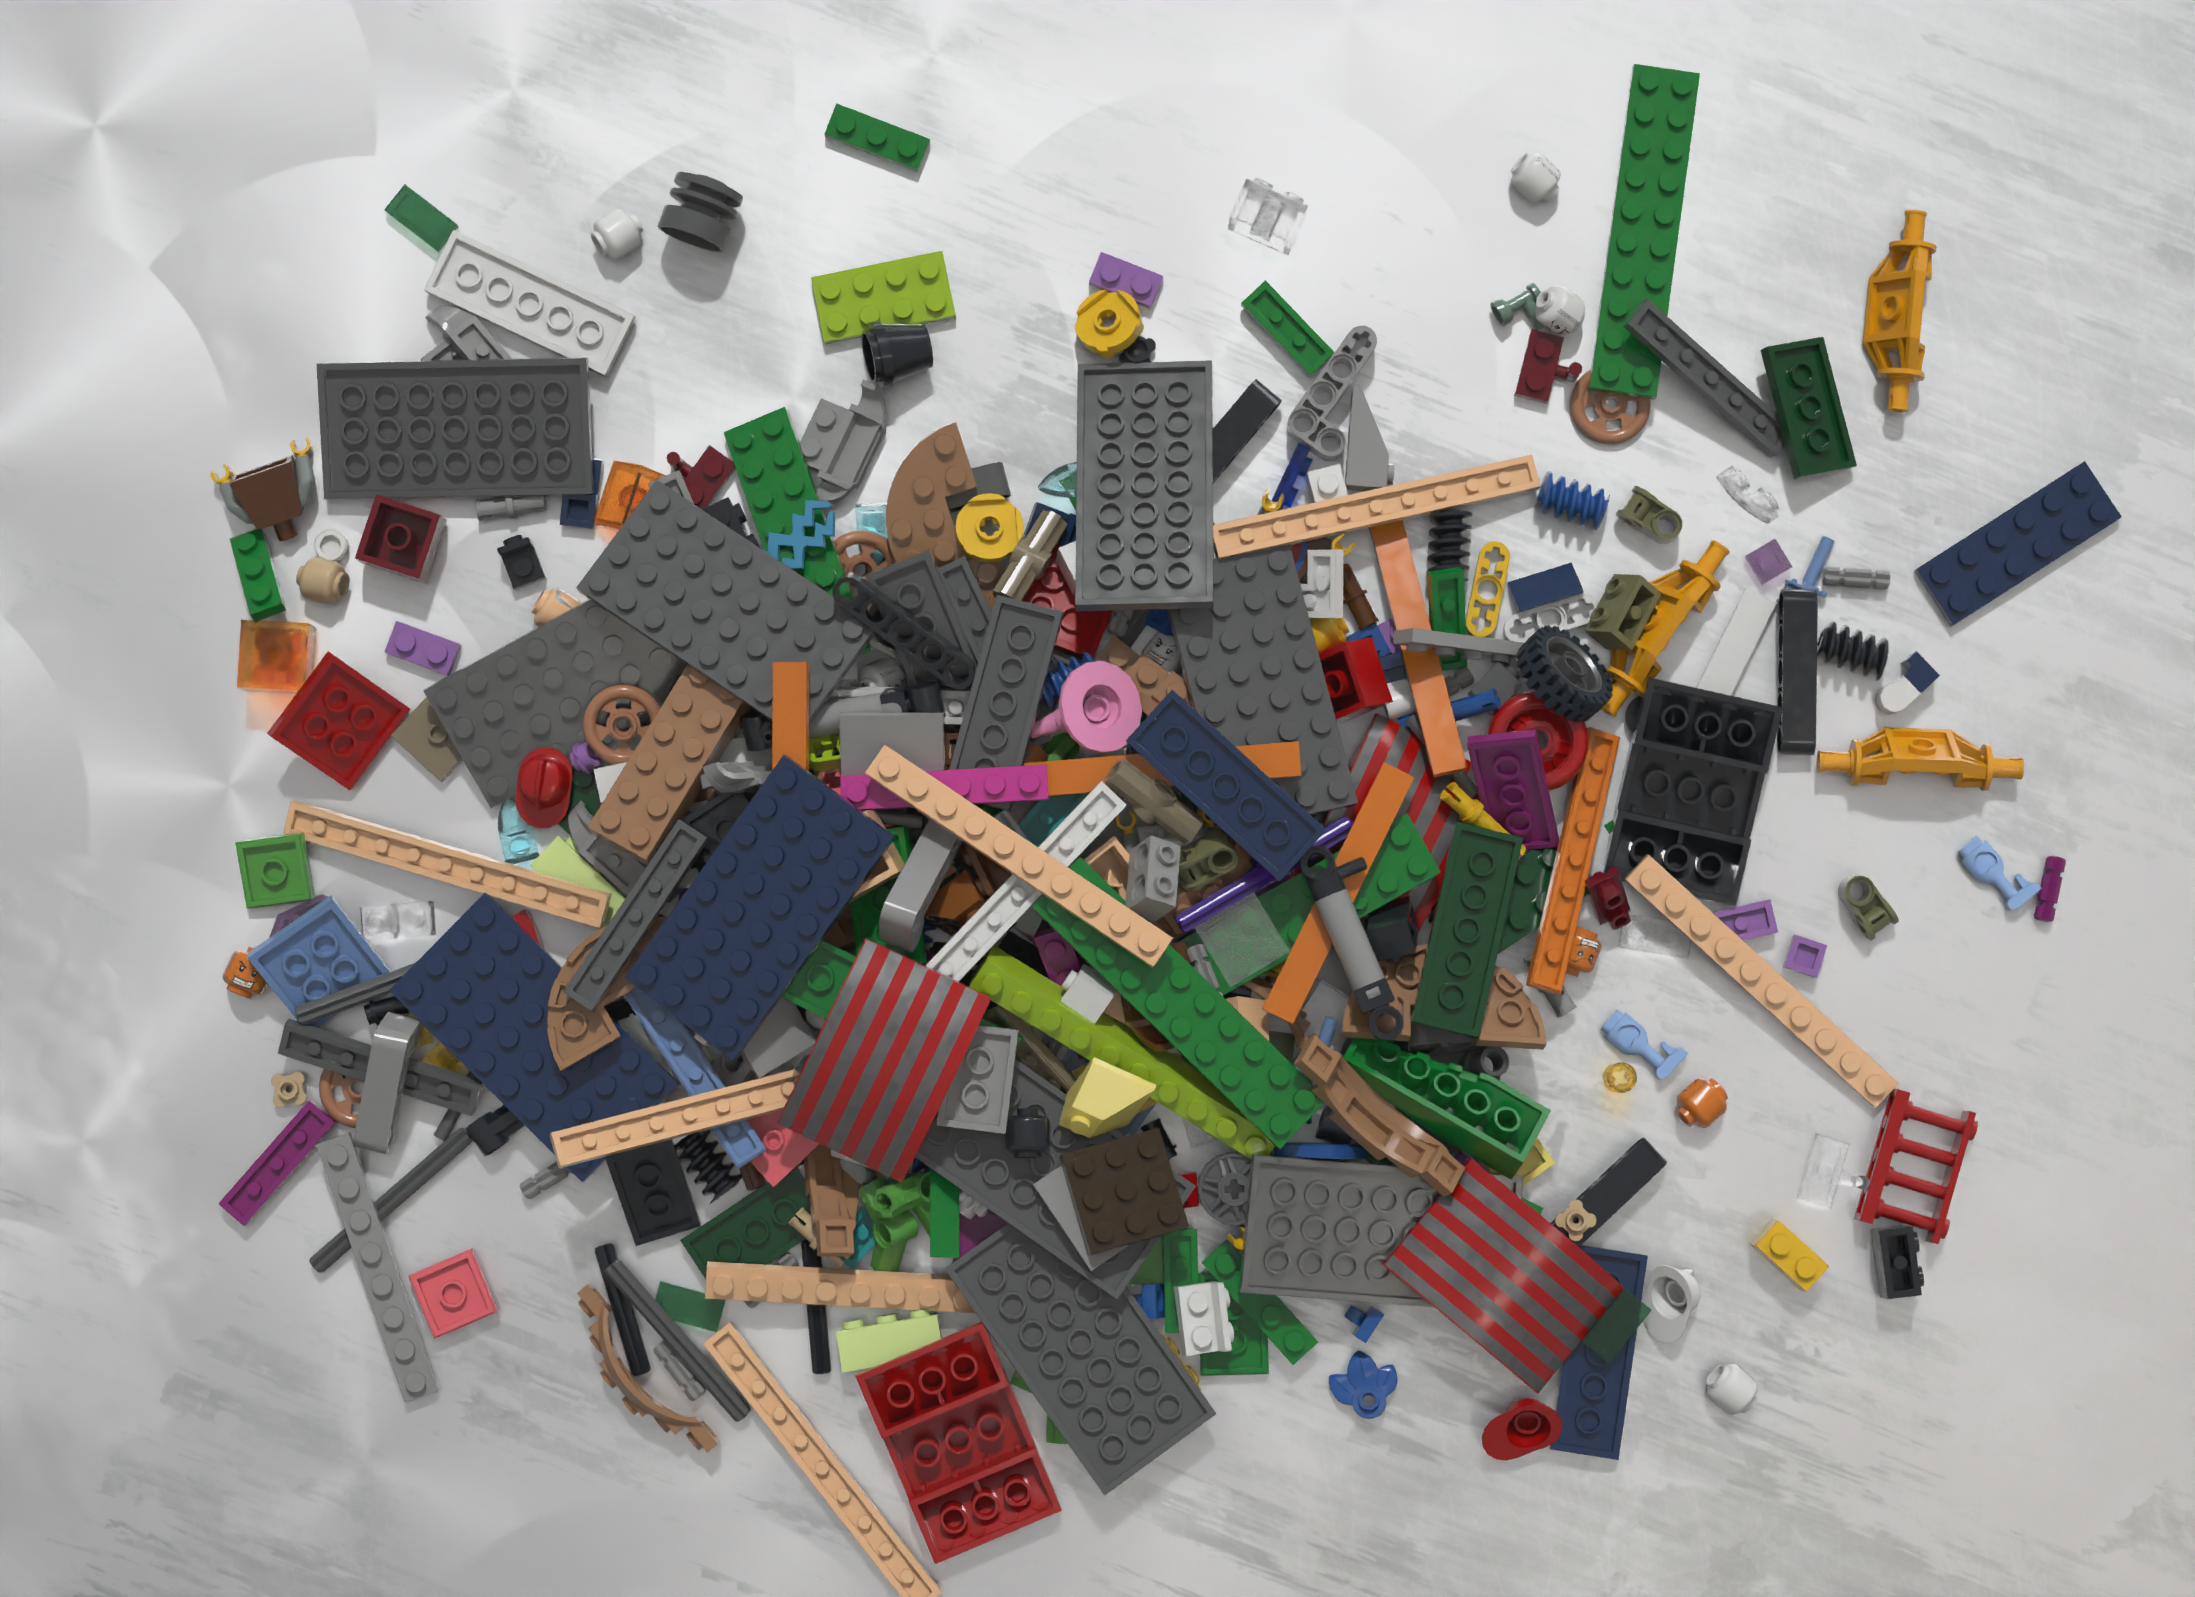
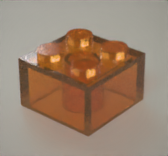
M241 620L237 688L249 692L296 694L314 670L317 627L310 623L254 622L253 620Z

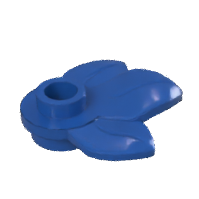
M1361 1351L1355 1352L1350 1359L1347 1374H1333L1329 1376V1386L1337 1401L1341 1404L1353 1406L1354 1411L1365 1419H1373L1383 1413L1386 1407V1398L1395 1391L1398 1381L1394 1365H1386L1378 1369L1373 1359ZM1371 1395L1376 1399L1375 1404L1370 1407L1365 1406L1362 1402L1363 1398Z

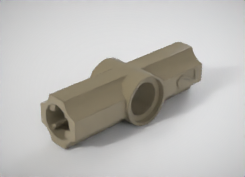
M1043 510L1027 537L1025 539L1022 538L1015 547L1008 562L1009 566L993 590L992 595L995 598L997 595L1023 601L1034 581H1038L1042 577L1052 558L1051 553L1056 545H1058L1068 526V523L1060 515L1053 511Z
M1125 758L1118 760L1106 775L1104 783L1130 802L1132 809L1142 820L1149 824L1156 822L1182 843L1190 842L1203 825V818L1178 800L1174 790L1166 782L1159 778L1152 780Z

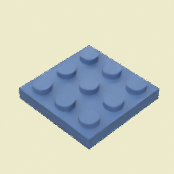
M332 895L247 953L248 960L297 1021L298 1019L295 1014L297 1006L391 972ZM338 1013L308 1023V1025L318 1028Z

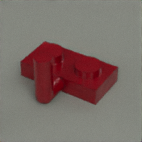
M1531 329L1514 396L1547 404L1554 377L1571 382L1579 377L1582 372L1581 364L1574 362L1569 367L1558 365L1564 337Z
M710 445L694 467L684 461L677 452H670L667 455V462L675 471L680 470L681 475L685 477L684 482L694 505L700 509L710 506L736 469L732 460Z

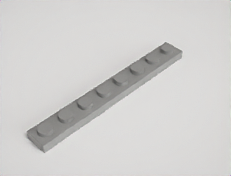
M351 1132L317 1143L316 1146L404 1402L406 1403L438 1392V1385L356 1147L353 1144Z

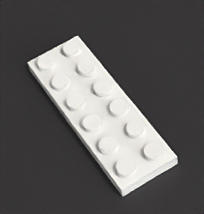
M455 230L452 231L424 288L425 292L564 358L588 357L589 370L604 377H607L636 318L625 310Z

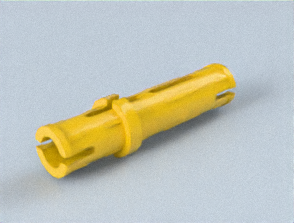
M1456 782L1446 786L1456 795L1455 798L1445 790L1440 794V799L1445 801L1460 815L1459 819L1463 823L1510 834L1483 810L1484 805L1479 800L1471 799ZM1522 844L1520 854L1523 856L1526 846Z

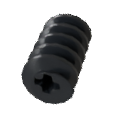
M1443 510L1429 517L1430 523L1436 525V527L1429 530V536L1437 540L1428 543V549L1436 553L1427 557L1428 563L1435 566L1427 569V572L1460 567L1463 571L1470 570V566L1461 563L1460 559L1470 556V552L1462 550L1461 545L1471 543V539L1462 536V532L1472 530V526L1463 523L1462 520L1471 517L1472 512Z
M1830 621L1822 630L1817 640V657L1821 652L1824 653V664L1827 665L1833 657H1837V668L1840 669L1846 661H1849L1850 672L1852 673L1855 672L1859 665H1862L1864 677H1867L1872 669L1876 670V681H1878L1884 672L1888 659L1887 638H1881L1876 644L1875 635L1871 633L1863 640L1862 631L1859 629L1855 630L1850 636V628L1847 625H1843L1837 632L1836 622Z
M708 1129L685 1136L675 1144L677 1151L683 1150L679 1156L681 1163L691 1161L686 1169L687 1174L699 1172L694 1180L695 1185L707 1183L702 1191L703 1196L715 1194L710 1202L711 1204L734 1188L743 1176L741 1173L730 1176L729 1173L735 1164L733 1162L724 1165L721 1163L727 1153L725 1151L716 1154L713 1152L719 1142L717 1140L708 1143L705 1141L711 1133Z

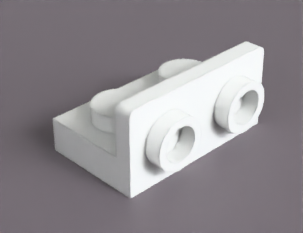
M1211 1281L1174 1287L1182 1355L1190 1356L1216 1351H1231V1343L1234 1341V1330L1232 1324L1228 1322L1227 1308L1230 1306V1296L1228 1290L1224 1288L1223 1282Z

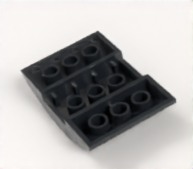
M1649 677L1623 769L1610 829L1603 875L1615 866L1620 873L1621 880L1626 881V876L1648 854L1695 897L1736 906L1752 841L1750 836L1765 773H1768L1783 707Z

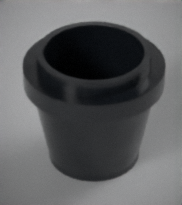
M880 321L868 322L866 330L862 331L861 341L866 369L871 382L877 383L880 389L892 387L896 381L933 367L931 340L924 323L882 324Z

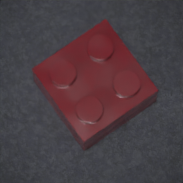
M376 494L355 559L362 564L426 584L447 520L440 514Z

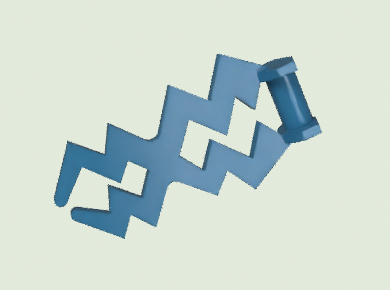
M805 500V515L801 516L792 513V533L785 535L768 532V551L765 552L780 561V546L793 547L794 559L782 558V563L792 570H803L805 549L807 547L826 548L825 536L835 537V512L829 511L825 526L817 522L814 524V510L830 509L832 504L823 501ZM805 527H815V537L805 536Z

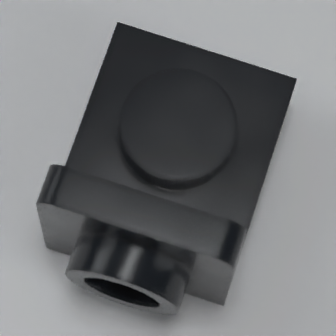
M522 535L510 537L503 541L504 546L497 548L514 590L547 579L534 543L529 537L523 538Z

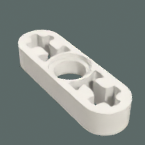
M1579 594L1515 614L1505 622L1503 635L1508 641L1525 643L1535 633V628L1525 631L1523 633L1524 638L1519 639L1517 634L1512 635L1510 632L1515 625L1514 621H1519L1520 625H1527L1532 622L1529 616L1535 615V625L1537 629L1544 627L1541 620L1542 615L1548 610H1553L1559 614L1560 625L1558 627L1560 631L1563 629L1569 631L1588 624L1598 602L1589 594ZM1578 601H1583L1584 605L1592 607V610L1587 613L1588 618L1584 619L1582 614L1573 615L1570 617L1572 624L1568 625L1566 612L1561 606L1567 605V612L1576 609L1579 606Z

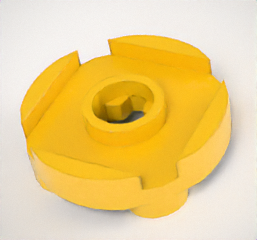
M1107 290L1097 291L1088 296L1077 310L1078 318L1075 324V331L1081 343L1088 350L1099 353L1100 356L1105 358L1112 357L1129 347L1144 329L1142 314L1136 301L1124 291L1117 290L1118 293H1108ZM1106 317L1109 319L1116 317L1114 324L1109 327H1103L1104 323L1102 320Z
M992 493L977 495L969 500L957 515L955 525L956 538L967 557L981 562H998L1011 556L1018 542L1022 539L1023 519L1016 506L1014 507L1003 496ZM986 520H992L993 526L999 527V531H995L993 536H987L985 532L980 531V527L985 526Z

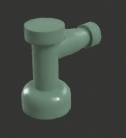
M1529 284L1526 286V291L1508 301L1499 298L1490 303L1495 318L1502 326L1509 324L1513 320L1514 312L1524 308L1529 318L1533 321V326L1536 330L1544 327L1535 316L1536 300L1541 293L1536 284Z

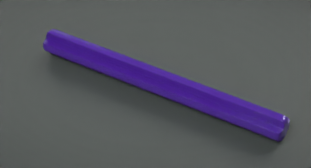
M1343 817L1327 826L1325 833L1313 846L1319 845L1330 849L1346 840L1353 825L1352 821L1348 817ZM1314 855V856L1310 857L1308 861L1312 860L1313 858L1317 857L1318 855ZM1300 860L1288 873L1300 867ZM1261 865L1176 915V923L1183 933H1188L1277 879Z

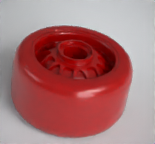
M1536 691L1523 692L1511 697L1501 705L1500 709L1491 717L1485 735L1536 730V732L1541 733L1546 739V747L1540 750L1548 789L1551 792L1568 783L1582 768L1589 744L1587 727L1583 720L1578 723L1574 719L1571 721L1566 720L1564 714L1561 716L1555 714L1553 707L1548 709L1543 705L1544 700L1542 698L1538 700L1533 695Z

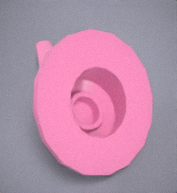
M1104 661L1084 663L1070 672L1061 687L1059 707L1056 711L1034 723L1031 737L1038 738L1064 732L1069 733L1070 737L1084 749L1098 753L1117 751L1128 744L1126 740L1140 725L1142 706L1139 691L1131 677L1117 665Z

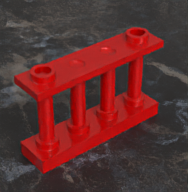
M1893 1089L1888 1097L1853 1219L1873 1224L1874 1218L1879 1219L1881 1216L1927 1230L1928 1233L1925 1241L1939 1244L1940 1238L1945 1239L1949 1230L1950 1220L1946 1219L1968 1140L1973 1141L1977 1132L1978 1121L1974 1120L1976 1113L1962 1111L1960 1119L1914 1106L1913 1102L1909 1101L1911 1093ZM1910 1118L1956 1132L1951 1152L1903 1138V1134L1899 1133L1902 1121H1907ZM1901 1151L1947 1165L1942 1184H1936L1894 1171V1167L1890 1166L1893 1153L1897 1154ZM1893 1184L1937 1198L1932 1218L1885 1204L1884 1200L1880 1199L1883 1187Z

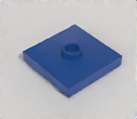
M1287 1142L1281 1149H1278L1276 1146L1274 1147V1155L1327 1160L1368 1159V1151L1358 1144Z

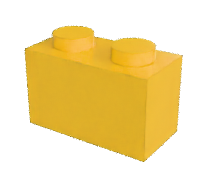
M1771 1219L1749 1243L1799 1290L1805 1292L1830 1267L1776 1219Z

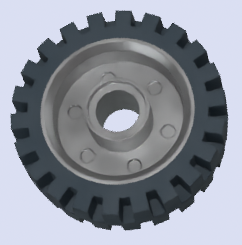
M1550 625L1541 627L1527 639L1516 654L1518 659L1516 662L1517 667L1521 669L1519 673L1522 678L1528 679L1525 683L1527 687L1536 691L1533 695L1538 700L1542 698L1544 700L1543 705L1548 709L1553 707L1554 713L1558 716L1564 714L1566 720L1571 721L1574 719L1578 723L1582 720L1586 722L1599 712L1612 697L1613 686L1609 684L1611 682L1610 676L1604 674L1606 668L1603 664H1598L1600 660L1596 654L1591 655L1589 653L1590 648L1586 644L1582 646L1578 637L1574 635L1571 638L1570 633L1564 629L1560 631L1559 627L1553 626L1551 628Z

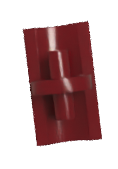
M1615 866L1610 868L1605 875H1603V872H1595L1593 876L1585 880L1591 904L1600 925L1608 922L1612 930H1617L1631 922L1628 913L1631 911L1620 873Z

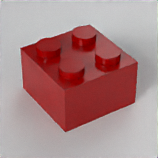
M1372 637L1344 642L1319 654L1337 724L1347 722L1393 702Z

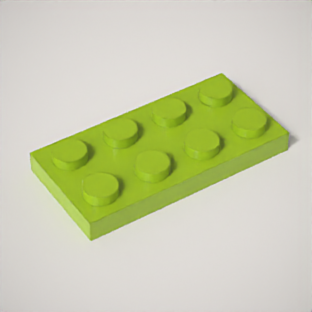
M942 251L811 277L825 345L860 338L862 331L866 330L868 322L880 321L882 324H929L956 318Z

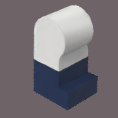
M1917 651L1910 654L1901 663L1907 671L1894 683L1884 686L1876 694V705L1883 713L1890 715L1902 711L1940 676Z
M1398 652L1380 657L1379 660L1393 702L1384 705L1387 718L1394 720L1415 713V705L1407 680L1402 653Z

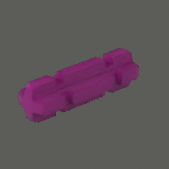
M2048 856L2046 858L2044 869L2047 871L2042 876L2040 885L2042 889L2039 890L2037 899L2040 901V904L2036 905L2034 918L2039 921L2052 922L2054 920L2056 909L2053 906L2058 902L2063 877H2060V874L2064 873L2066 860L2062 857Z

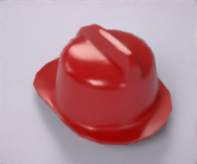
M551 747L538 748L531 751L521 763L515 797L516 809L520 817L530 826L539 829L550 828L559 824L566 816L573 777L572 766L568 758L561 751Z
M1519 1399L1513 1402L1505 1413L1492 1419L1484 1428L1481 1437L1482 1447L1489 1456L1496 1460L1507 1461L1519 1458L1553 1444L1561 1434L1562 1420L1554 1409L1536 1399Z

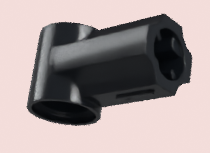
M503 1104L493 1113L490 1111L471 1123L466 1128V1131L484 1157L506 1144L510 1140L509 1137L525 1125Z

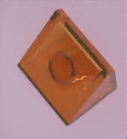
M614 460L596 512L594 524L618 532L650 489L648 483L666 475L643 465Z

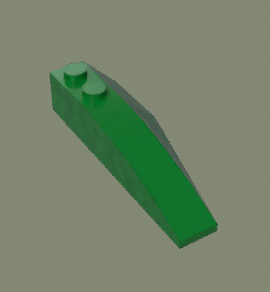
M1354 1038L1343 1056L1362 1079L1400 1111L1450 1145L1510 1180L1524 1163L1551 1112L1550 1109L1491 1075L1482 1072L1477 1075L1462 1070L1463 1066L1451 1062L1446 1065L1431 1060L1429 1055L1417 1052L1415 1055L1400 1050L1399 1045L1378 1039Z

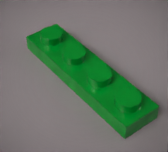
M1226 1239L1201 1263L1218 1282H1223L1224 1288L1228 1290L1232 1298L1289 1362L1294 1365L1318 1341L1277 1295L1241 1293L1239 1291L1242 1256Z

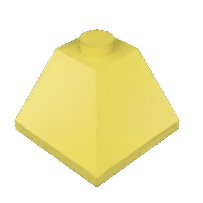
M1094 1057L1067 1092L1059 1125L1088 1138L1127 1126L1155 1091L1156 1084Z

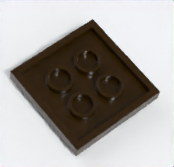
M1159 1128L1059 1156L1089 1256L1189 1227Z

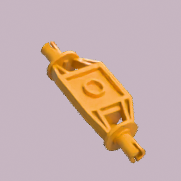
M1922 210L1905 211L1903 239L1889 243L1888 249L1890 252L1870 275L1868 282L1863 344L1878 369L1877 377L1890 382L1886 410L1897 413L1909 411L1910 383L1923 381L1925 378V374L1921 372L1925 346L1920 343L1925 281L1932 279V254L1936 252L1937 246L1923 241L1927 212ZM1904 255H1910L1905 269L1896 271ZM1888 351L1900 354L1901 368L1892 366Z
M1711 540L1710 545L1696 564L1682 560L1679 565L1680 569L1649 581L1662 594L1633 650L1611 649L1610 666L1606 669V673L1614 681L1612 684L1613 691L1611 692L1612 697L1601 709L1603 712L1615 718L1616 713L1630 693L1643 697L1648 678H1655L1662 669L1656 658L1667 647L1674 632L1687 618L1688 612L1693 610L1701 613L1712 593L1721 588L1720 583L1714 578L1713 574L1726 555L1730 553L1725 546ZM1693 579L1685 586H1683L1681 589H1675L1676 587L1687 582L1688 580ZM1628 655L1634 659L1629 675L1625 673Z
M1883 727L1862 741L1853 739L1848 752H1825L1819 750L1816 762L1817 772H1846L1851 786H1858L1859 783L1886 785L1890 771H1898L1903 774L1932 772L1937 775L1949 774L1954 788L1979 787L1981 791H1988L1992 778H2015L2021 780L2024 775L2023 758H1994L1990 744H1982L1981 748L1949 729ZM1878 751L1877 755H1873L1862 759V757Z

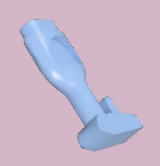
M1978 836L1972 838L1958 851L1963 857L1961 862L1976 879L1981 882L1994 884L2007 900H2005L2004 906L2007 911L2020 908L2042 889L2037 882H2028L2020 874H2016L2014 878L2021 888L2016 890L2003 874V861L1999 854L1986 840L1982 842Z
M1615 1010L1600 1028L1606 1033L1604 1038L1622 1053L1640 1055L1656 1068L1654 1074L1657 1079L1669 1076L1688 1054L1683 1048H1672L1665 1042H1661V1048L1668 1055L1665 1058L1662 1057L1648 1044L1645 1029L1627 1013L1623 1015L1618 1010Z

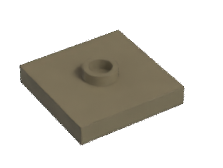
M427 697L391 735L393 739L441 782L463 760Z

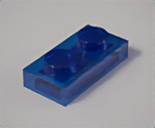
M1299 442L1271 500L1272 502H1278L1283 493L1284 501L1280 507L1281 509L1284 508V505L1291 508L1299 489L1293 486L1299 475L1305 478L1313 459L1308 457L1311 448Z

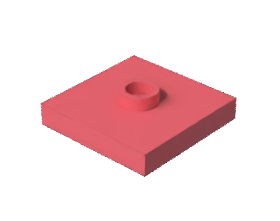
M783 1110L747 1119L767 1149L766 1152L752 1160L751 1163L773 1187L777 1186L820 1145L805 1136L777 1124Z
M473 1248L408 1276L434 1339L499 1312Z

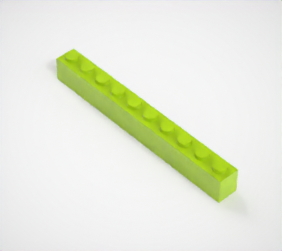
M995 945L987 951L975 969L969 987L992 997L991 1000L1086 1059L1091 1061L1095 1057L1156 1084L1155 1091L1151 1094L1150 1098L1236 1151L1252 1159V1154L1269 1155L1274 1149L1275 1145L1198 1070L1166 1051L1157 1052L1151 1050L1139 1040L1133 1030L1104 1012L1095 1024L1060 1002L1066 991L1060 985Z

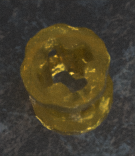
M1625 1062L1608 1065L1602 1075L1605 1087L1614 1093L1628 1092L1637 1082L1635 1069ZM1624 1070L1623 1077L1627 1080L1626 1084L1615 1085L1616 1078L1612 1076L1613 1072Z

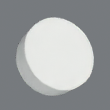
M336 529L323 530L315 538L314 551L319 558L341 562L349 553L350 546L347 537Z

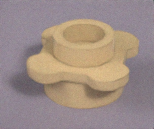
M294 1072L292 1075L287 1076L279 1073L275 1074L271 1079V1084L275 1088L273 1103L278 1107H284L287 1103L304 1104L307 1099V1095L304 1093L305 1076L301 1072ZM287 1086H291L292 1091L290 1093L286 1091Z
M1571 1200L1569 1207L1555 1217L1556 1225L1563 1227L1569 1233V1238L1573 1241L1581 1240L1583 1233L1589 1227H1594L1597 1221L1594 1214L1588 1213L1583 1208L1580 1200ZM1574 1217L1579 1219L1577 1224L1572 1221Z

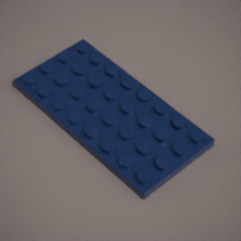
M783 755L625 978L732 1061L736 1060L896 837L789 756Z
M484 893L389 991L554 1155L549 1136L551 1132L661 1104L680 1083L610 1014L609 1016L619 1031L621 1038L566 1070L560 1071L549 1043L547 1018L550 992L562 966L490 895ZM605 1157L567 1166V1168L581 1182H585L605 1161Z

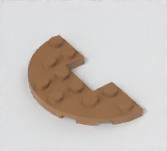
M956 421L938 428L923 438L902 461L894 476L887 499L886 529L895 562L929 549L938 569L964 556L963 550L956 538L955 525L945 497L977 487ZM968 558L966 560L992 612L996 599L992 595L993 590L1005 572L1002 561L990 563Z
M666 916L657 917L595 1012L590 1011L563 991L607 926L587 937L568 956L550 992L547 1018L550 1047L561 1072L621 1038L605 1007L637 989L625 976L665 922Z
M1428 944L1417 945L1416 953L1407 954L1401 960L1395 962L1378 961L1395 998V1001L1390 1003L1389 1006L1399 1010L1404 1022L1402 1031L1393 1040L1409 1041L1411 1037L1410 1010H1413ZM1495 965L1480 1036L1476 1039V1046L1544 1050L1547 1044L1546 1035L1536 1004L1531 1003L1523 991L1524 986L1504 967L1500 969ZM1353 991L1343 1012L1340 1037L1376 1039L1372 1036L1368 1027L1371 1014L1368 1012L1362 1015ZM1381 1014L1377 1017L1376 1027L1379 1031L1390 1033L1395 1029V1019L1391 1015Z

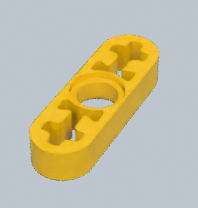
M1497 541L1485 544L1478 555L1466 613V631L1470 636L1486 638L1496 627L1510 560L1508 548ZM1493 549H1497L1498 556L1503 557V561H1498L1494 569V573H1501L1500 579L1491 574H1480L1481 569L1486 572L1489 570L1490 559L1485 558V554H1490ZM1483 581L1494 583L1497 588L1496 596L1489 600L1483 599L1478 594V585ZM1474 602L1482 606H1494L1493 611L1487 609L1485 612L1484 620L1489 622L1490 626L1484 627L1482 632L1476 631V625L1471 623L1472 619L1478 618L1481 607L1474 608Z

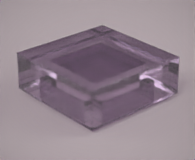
M1776 539L1771 540L1745 556L1761 585L1792 568L1791 563Z

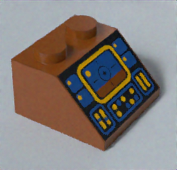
M966 869L936 892L924 915V919L953 937L990 897H984L975 883V878L978 876ZM1017 921L1003 934V936L1009 930H1011L1013 927L1017 925Z

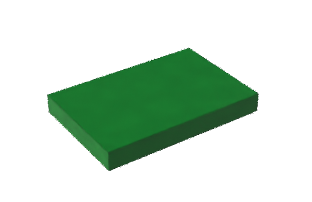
M1198 1272V1283L1218 1282L1210 1272ZM1229 1294L1230 1306L1227 1308L1228 1322L1232 1324L1234 1330V1341L1231 1343L1232 1350L1200 1354V1376L1269 1374L1268 1337Z

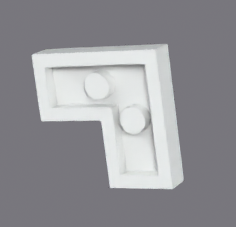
M1308 550L1307 584L1300 585L1309 618H1343V550Z

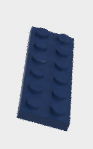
M2084 461L1914 570V572L1952 627L2122 518V516Z
M1173 689L1126 740L1127 743L1278 881L1283 879L1326 831L1317 820Z
M1581 1245L1579 1248L1616 1279L1624 1289L1561 1365L1555 1411L1562 1420V1431L1559 1438L1549 1446V1449L1619 1460L1648 1255Z

